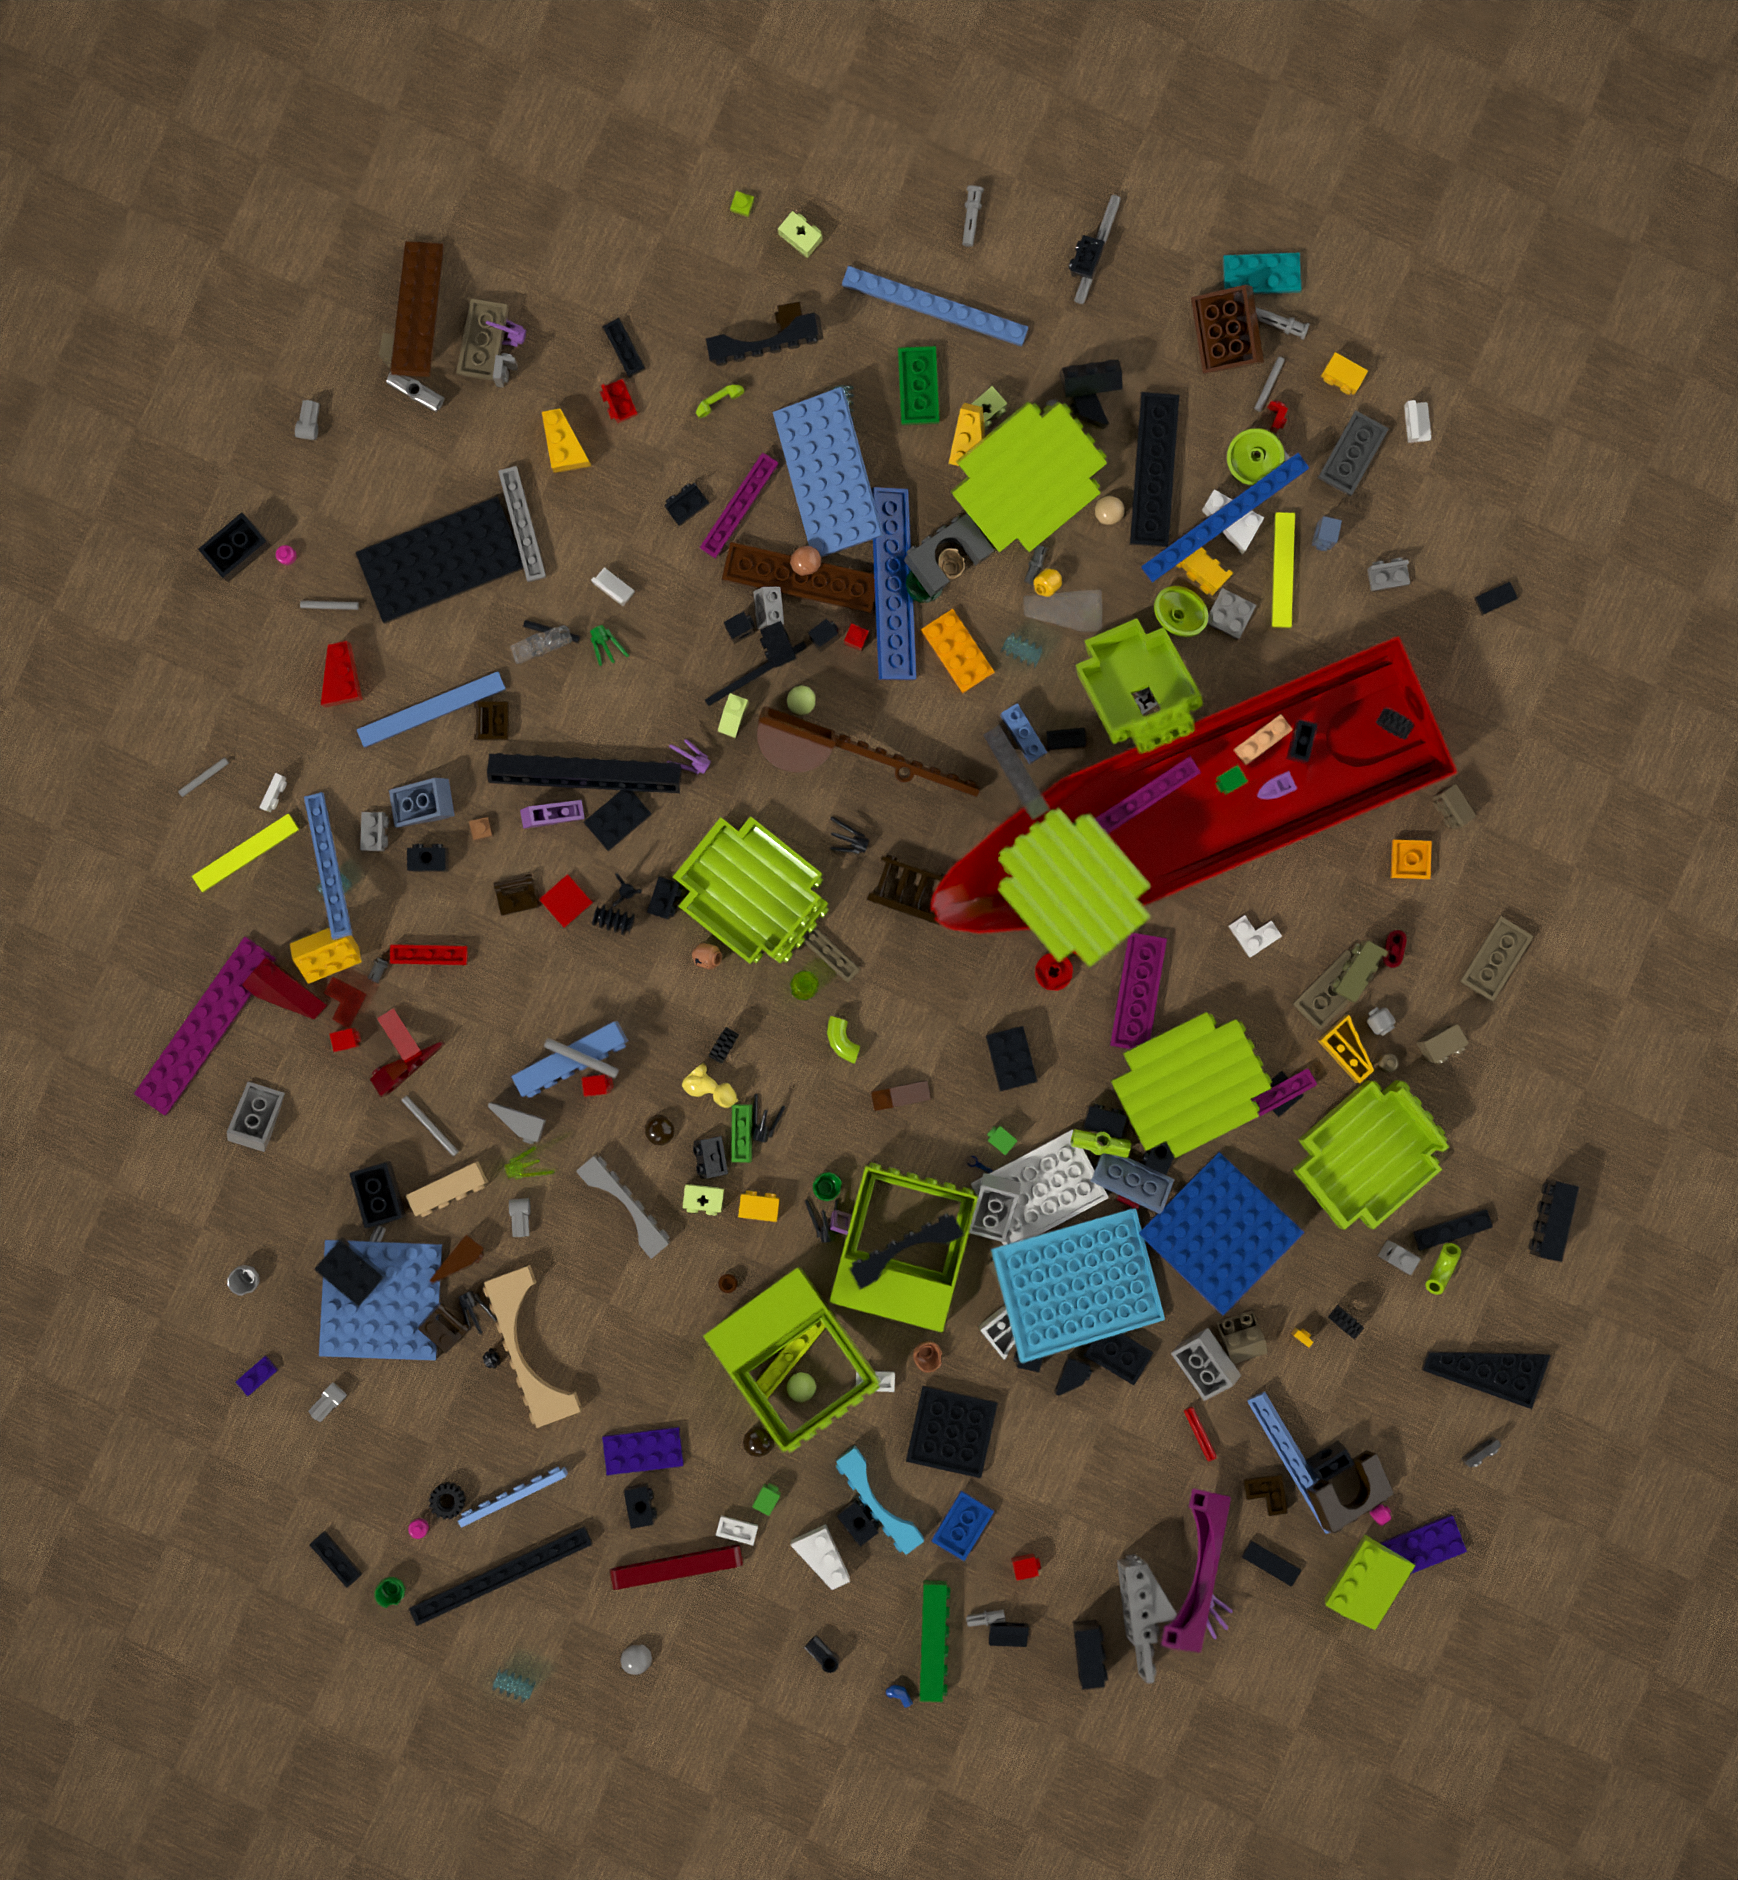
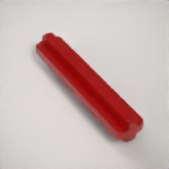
M1186 1408L1184 1413L1207 1461L1216 1459L1217 1456L1194 1408Z

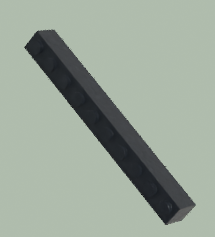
M496 753L489 754L487 766L488 783L680 794L682 777L681 764L674 762L657 763L655 761L638 762L636 760L619 761L617 759L600 760L598 758L582 759L579 757L563 758L560 756L545 757L541 755L526 756L522 754L508 755Z

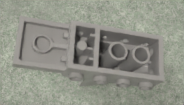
M1132 1554L1127 1555L1125 1559L1117 1560L1126 1637L1135 1646L1138 1674L1148 1684L1154 1683V1676H1156L1155 1664H1152L1151 1658L1154 1656V1649L1152 1644H1150L1157 1642V1636H1159V1628L1155 1623L1174 1620L1177 1614L1149 1569L1148 1564L1142 1558Z

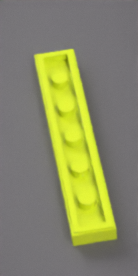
M1275 513L1272 627L1274 628L1292 627L1295 513Z
M287 814L192 875V878L201 892H205L300 829L291 815Z
M822 1321L785 1346L756 1381L767 1399L826 1328Z

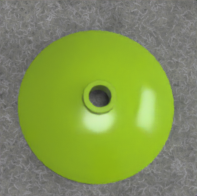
M1250 428L1240 432L1232 440L1227 451V463L1231 473L1242 483L1252 486L1285 461V452L1281 441L1272 432L1262 428ZM1259 451L1261 456H1255L1254 452Z
M1170 586L1164 588L1154 601V612L1158 621L1172 634L1181 637H1193L1200 634L1208 623V610L1205 603L1190 589L1181 586Z

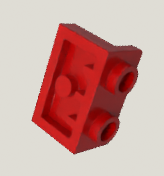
M623 378L606 386L604 384L601 385L602 391H600L603 402L608 401L610 408L607 411L611 420L615 419L618 424L638 415Z

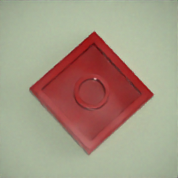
M568 874L539 899L563 928H566L593 904L590 898Z

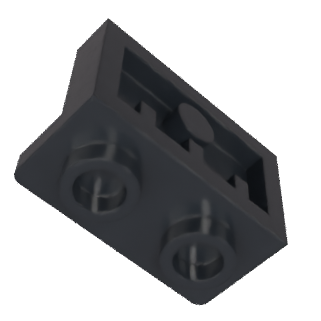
M1085 235L1082 236L1081 241H1078L1076 244L1075 252L1077 253L1075 258H1072L1069 263L1072 277L1076 278L1079 275L1093 279L1105 246V241Z
M696 483L685 485L681 489L682 492L680 494L669 497L664 505L679 527L709 505L708 500L698 489Z
M659 876L647 913L668 920L670 916L674 917L677 908L674 904L676 898L680 899L683 890L680 887L681 883Z
M722 1136L694 1141L693 1153L697 1159L696 1171L700 1179L728 1174Z

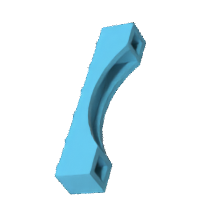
M855 1445L836 1458L837 1465L835 1466L841 1475L845 1473L849 1479L847 1481L852 1490L857 1489L860 1493L859 1499L865 1506L869 1505L872 1509L871 1515L876 1521H881L884 1533L888 1537L892 1536L895 1540L893 1544L899 1552L903 1551L907 1555L924 1542L923 1535L913 1522L903 1520L891 1514L877 1501L867 1480L866 1459Z

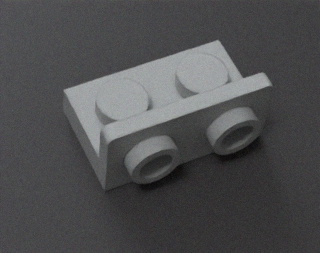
M501 353V356L496 355L493 380L496 387L504 388V383L508 382L509 371L507 369L518 370L516 359L511 354Z
M1395 558L1391 560V563L1384 564V561L1372 563V566L1367 569L1371 592L1410 585L1407 568L1409 561Z
M762 587L753 591L757 629H763L779 621L784 624L780 587Z
M362 812L361 851H385V847L388 846V836H385V828L389 826V818L386 816V813Z

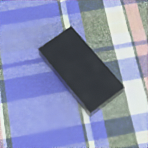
M1508 582L1474 599L1481 614L1484 615L1517 600L1518 597L1511 582Z
M1085 728L1046 731L1048 751L1086 747Z

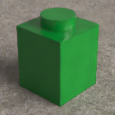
M1238 765L1215 778L1217 789L1220 793L1224 792L1225 795L1248 782Z

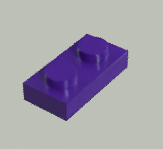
M264 1356L235 1383L249 1396L275 1374L278 1369L267 1356Z

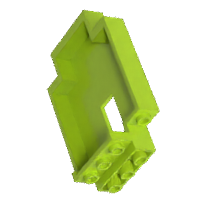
M1136 618L1084 640L1090 659L1075 665L1077 674L1113 744L1132 737L1141 754L1194 731L1193 719L1189 711H1195L1203 706L1202 696L1164 627L1146 634ZM1149 687L1161 710L1145 717L1141 713L1132 694Z

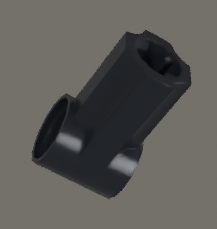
M815 1635L804 1648L817 1660L823 1671L826 1673L835 1672L840 1662L838 1654L832 1652ZM832 1658L835 1661V1665L828 1666L825 1660Z

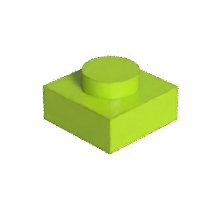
M736 191L730 211L749 217L754 197Z

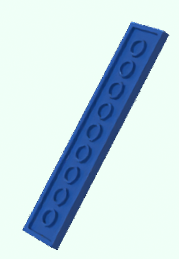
M873 487L871 491L884 535L873 539L879 680H916L913 598L906 589V578L911 569L904 561L907 556L906 552L911 548L908 489Z

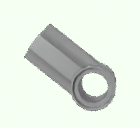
M310 400L302 401L300 419L295 426L296 438L317 439L319 403Z
M509 1199V1214L512 1217V1236H530V1199Z
M334 1382L328 1386L321 1394L322 1397L308 1411L319 1422H322L332 1409L336 1408L347 1396Z

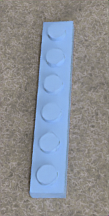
M557 1466L549 1470V1474L544 1477L541 1475L531 1479L532 1483L526 1486L522 1483L514 1487V1491L509 1494L507 1492L496 1496L497 1500L490 1502L487 1500L479 1504V1508L474 1511L471 1508L462 1512V1516L458 1520L460 1527H464L565 1478L568 1474L566 1468L560 1469Z

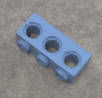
M1018 703L1000 714V717L1029 764L1047 754L1046 749Z

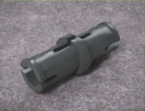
M1040 545L1036 546L1033 557L1028 563L1029 568L1024 579L1025 583L1034 585L1035 577L1043 569L1042 563L1047 548Z

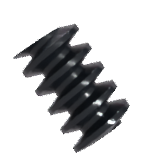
M603 904L601 908L597 906L592 926H596L599 922L600 928L606 925L608 931L614 927V933H618L621 929V935H625L627 932L630 935L635 914L628 918L627 911L623 915H620V909L613 913L612 906L607 911L606 905Z

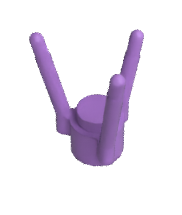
M509 320L506 321V324L511 326V328L486 321L487 325L509 332L508 338L511 341L503 340L502 345L517 347L518 343H524L526 329H523V326Z
M687 739L684 742L698 754L696 757L672 744L669 745L670 748L693 761L692 766L694 768L681 764V769L692 771L696 774L700 772L704 774L711 760L707 759L708 756L703 754Z
M1212 1594L1209 1611L1224 1629L1228 1630V1626L1213 1609L1215 1605L1213 1601L1229 1613H1232L1233 1610ZM1207 1620L1206 1626L1209 1629L1212 1637L1216 1639L1217 1636L1209 1620Z

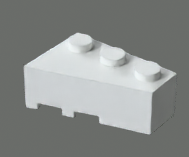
M826 1524L791 1540L790 1545L832 1590L850 1582V1576Z

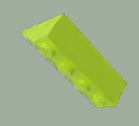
M1364 1534L1326 1595L1325 1605L1351 1620L1376 1630L1414 1569L1415 1564Z

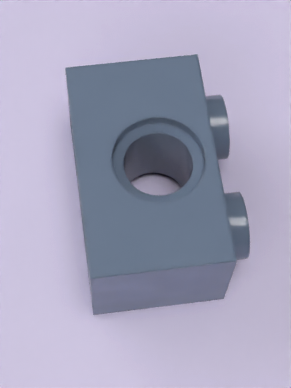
M1323 516L1316 524L1312 546H1316V549L1320 551L1330 550L1338 541L1342 520Z

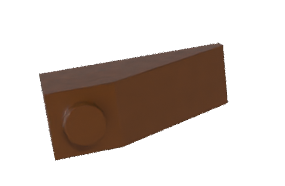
M928 1081L871 1091L874 1111L931 1100Z
M465 1235L431 1277L429 1283L433 1285L471 1267L474 1263L478 1264L485 1256L483 1254L484 1248Z

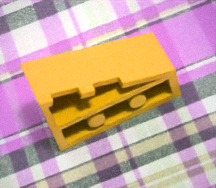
M964 403L960 408L948 464L959 466L956 461L985 437L983 407Z
M562 410L543 411L542 417L553 472L590 467L591 464Z
M1201 547L1176 566L1178 568L1182 567L1187 572L1188 578L1192 581L1196 580L1201 585L1200 588L1204 593H1210L1213 596L1230 578L1233 572L1230 570L1224 571L1219 566L1220 562L1216 558L1213 560L1206 554L1207 551Z
M1345 1014L1317 1041L1355 1083H1361L1374 1069L1361 1044L1350 1015Z

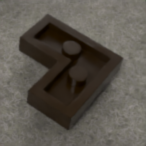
M1282 1474L1243 1479L1247 1500L1265 1497L1268 1516L1288 1514Z

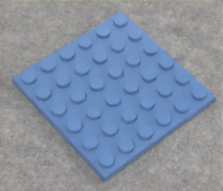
M325 1240L324 1257L338 1240ZM346 1240L387 1275L359 1307L323 1277L319 1356L436 1361L437 1345L420 1332L417 1327L439 1303L440 1281L432 1285L429 1283V1280L441 1266L442 1244Z

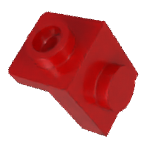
M1275 400L1270 401L1267 409L1277 413L1269 429L1277 433L1279 428L1283 429L1287 422L1285 415L1288 408L1285 407L1284 403Z

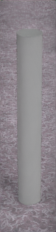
M1277 358L1254 409L1256 411H1262L1285 361L1284 358Z
M300 601V608L358 610L359 603Z
M224 757L180 789L178 793L184 797L228 765V760Z

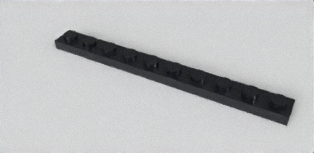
M583 1526L409 1607V1611L416 1626L421 1625L589 1547L593 1542L586 1527Z

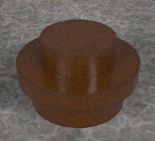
M724 1274L718 1282L720 1290L724 1293L734 1292L738 1285L736 1277L732 1274Z

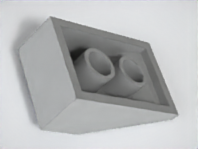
M248 1081L227 1130V1140L265 1152L285 1093Z
M983 1173L969 1233L1005 1242L1018 1201L1021 1183Z

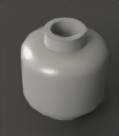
M1376 1007L1368 1013L1370 1017L1367 1019V1024L1376 1035L1381 1034L1383 1036L1395 1028L1396 1020L1387 1008L1379 1009Z

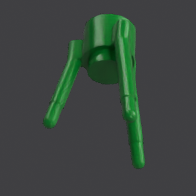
M604 625L597 626L590 631L592 635L590 640L593 643L599 666H602L598 645L601 644L611 663H615L606 644L609 640L608 637L625 657H629V654L614 638L610 630L605 629Z

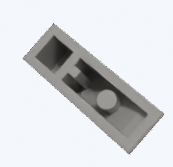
M493 1102L488 1104V1107L511 1130L523 1138V1142L534 1144V1141H540L546 1119Z

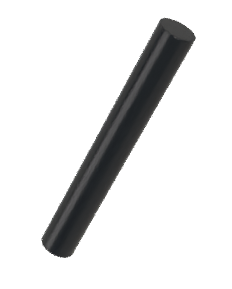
M525 620L523 624L525 628L553 636L555 635L554 631L559 630L529 620ZM570 633L571 638L567 640L579 643L580 635Z

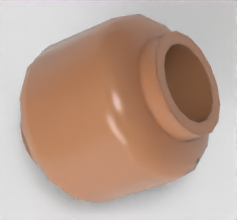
M700 943L694 948L692 958L696 966L710 970L720 964L722 954L716 945Z

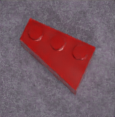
M348 641L329 644L327 646L321 706L326 708L363 700L351 644Z

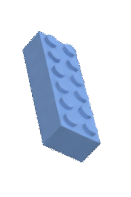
M614 1021L568 1047L601 1061L609 1056L608 1052L612 1050L613 1052H618L625 1048V1043L629 1041L618 1021ZM556 1052L511 1077L521 1096H528L530 1098L541 1093L540 1088H550L558 1084L557 1079H567L575 1074L574 1070L579 1068L581 1071L589 1066Z

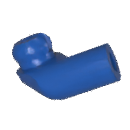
M891 1685L886 1689V1695L889 1698L900 1699L904 1708L913 1704L905 1687Z

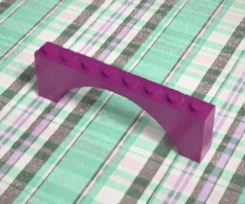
M1192 1488L1189 1508L1193 1512L1198 1533L1196 1571L1184 1605L1174 1620L1168 1626L1165 1625L1162 1646L1198 1653L1202 1651L1231 1497Z

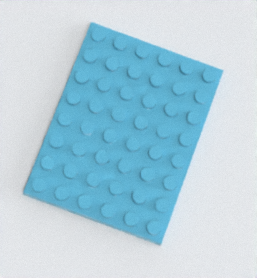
M1136 1208L991 1249L1021 1363L1165 1320L1146 1244L1139 1235L1142 1229Z

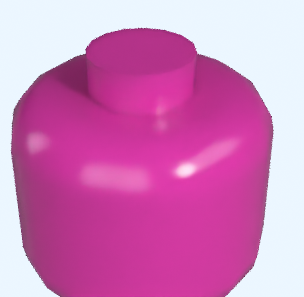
M282 545L276 550V558L283 565H291L296 560V552L292 547Z
M1378 1504L1370 1511V1515L1379 1526H1383L1391 1520V1515L1389 1514L1391 1510L1387 1505L1384 1507L1382 1504Z
M423 1518L414 1519L408 1528L410 1536L414 1539L423 1538L429 1530V1525Z

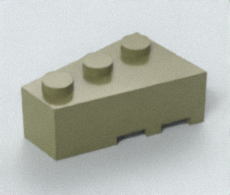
M1369 940L1360 941V943L1357 942L1351 951L1353 953L1351 959L1345 961L1342 966L1343 973L1341 976H1337L1332 984L1334 986L1333 992L1352 1003L1358 1000L1369 983L1368 980L1373 971L1376 972L1378 969L1377 964L1382 955L1386 957L1388 951Z

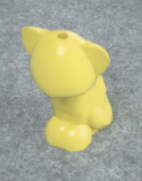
M704 1063L695 1068L682 1082L683 1089L689 1095L702 1097L707 1093H712L715 1103L723 1108L731 1107L738 1102L732 1086L728 1083L718 1085L713 1078L706 1074L707 1067Z

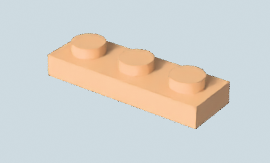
M1280 715L1235 748L1234 751L1244 765H1246L1291 732L1292 728L1283 716Z

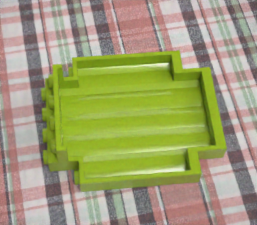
M1057 401L1053 406L1047 405L1043 409L1044 413L1040 416L1042 411L1036 403L1026 402L956 461L968 477L950 492L999 553L1015 539H1018L1028 552L1032 551L1100 494L1098 490L1100 485L1094 478L1091 480L1089 478L1107 464L1105 461L1107 456L1100 448L1097 450L1094 447V439L1089 433L1086 435L1081 430L1083 425L1077 418L1073 420L1070 416L1072 411L1065 403L1061 404Z
M1053 809L1045 815V821L1041 824L1037 822L1030 828L1031 832L1028 835L1022 834L1014 841L1016 844L1012 848L1006 847L999 853L1001 855L999 862L1004 866L1005 872L1012 876L1011 879L1007 877L1000 883L999 892L1058 962H1061L1071 952L1075 951L1090 968L1150 919L1151 916L1136 900L1150 888V885L1090 814L1086 817L1084 815L1079 817L1075 821L1077 825L1074 826L1060 809L1057 811Z
M751 816L739 831L720 817L673 876L674 879L690 891L679 907L751 965L753 962L757 964L763 957L761 953L763 950L780 964L783 962L787 963L793 956L792 950L795 947L799 948L805 941L804 935L807 932L811 933L817 926L816 920L819 917L823 918L829 911V903L812 891L813 887L817 889L823 882V874Z
M1204 1012L1122 1053L1130 1071L1110 1081L1144 1150L1147 1151L1166 1141L1173 1156L1176 1158L1259 1117V1106L1255 1100L1251 1101V1098L1271 1089L1270 1084L1272 1081L1268 1073H1263L1261 1069L1263 1066L1262 1060L1259 1056L1255 1057L1253 1053L1255 1047L1250 1038L1246 1039L1244 1035L1246 1029L1242 1021L1238 1022L1237 1019H1233L1215 1028L1214 1025L1217 1023L1213 1015Z
M1366 1080L1298 1139L1309 1155L1295 1166L1293 1171L1316 1198L1321 1207L1328 1213L1332 1221L1343 1230L1358 1218L1368 1228L1374 1230L1442 1170L1438 1165L1440 1163L1439 1160L1431 1154L1436 1150L1444 1152L1449 1148L1446 1143L1447 1138L1444 1136L1445 1131L1439 1125L1436 1126L1432 1121L1434 1119L1433 1116L1421 1107L1422 1102L1418 1097L1410 1093L1409 1090L1411 1089L1404 1081L1395 1080L1381 1092L1382 1088L1377 1082Z

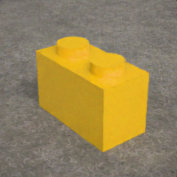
M1335 352L1321 377L1324 378L1326 383L1330 385L1335 384L1340 387V390L1345 394L1354 395L1368 370Z
M746 1190L745 1193L741 1194L738 1217L777 1222L780 1198L776 1197L775 1193H765L763 1196L757 1195V1191Z

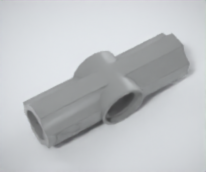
M391 372L388 375L387 384L435 412L440 410L445 399L444 397L409 376L391 375ZM413 387H420L417 394H411Z

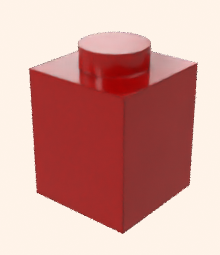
M851 623L844 639V644L862 651L869 635V630Z
M356 1028L329 1033L333 1052L360 1047L361 1036L359 1031H356Z
M1034 1553L1011 1558L1016 1581L1039 1576L1038 1570H1041L1039 1558H1035Z

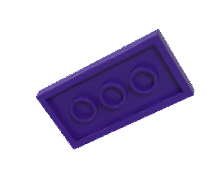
M679 1427L602 1437L607 1475L684 1466Z
M1452 1514L1380 1542V1544L1415 1564L1410 1574L1467 1552Z

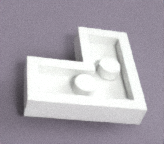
M1245 915L1228 926L1249 958L1282 937L1272 920L1256 931Z

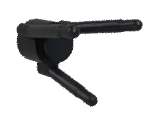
M831 817L830 819L856 836L850 838L832 832V836L851 842V847L853 848L831 847L830 850L851 852L858 855L860 852L865 853L869 839L865 838V834L859 833L840 820Z
M616 873L615 876L622 886L619 889L620 898L613 902L612 906H617L624 899H630L635 894L641 893L642 890L635 889L631 884H626L621 876Z
M754 1094L752 1128L754 1140L767 1142L768 1137L772 1138L774 1129L785 1110L784 1105L778 1112L770 1130L769 1126L765 1125L767 1109L763 1112L761 1124L757 1126L758 1094Z
M837 1199L835 1200L834 1210L839 1208V1200ZM805 1200L816 1229L817 1237H820L821 1243L835 1241V1235L838 1232L830 1230L825 1210H822L823 1226L819 1228L809 1201Z
M469 1291L459 1297L461 1301L459 1304L463 1311L465 1323L469 1326L468 1330H471L467 1310H469L478 1333L482 1334L479 1322L473 1311V1307L477 1305L476 1301L494 1321H498L497 1317L492 1314L478 1293L474 1295L473 1291Z

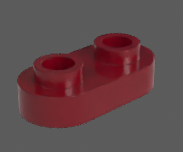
M1393 930L1386 937L1384 950L1388 951L1386 957L1382 956V960L1389 968H1396L1403 961L1407 937L1401 930ZM1394 936L1399 938L1398 943L1393 942ZM1390 955H1394L1395 960L1393 962L1389 961Z

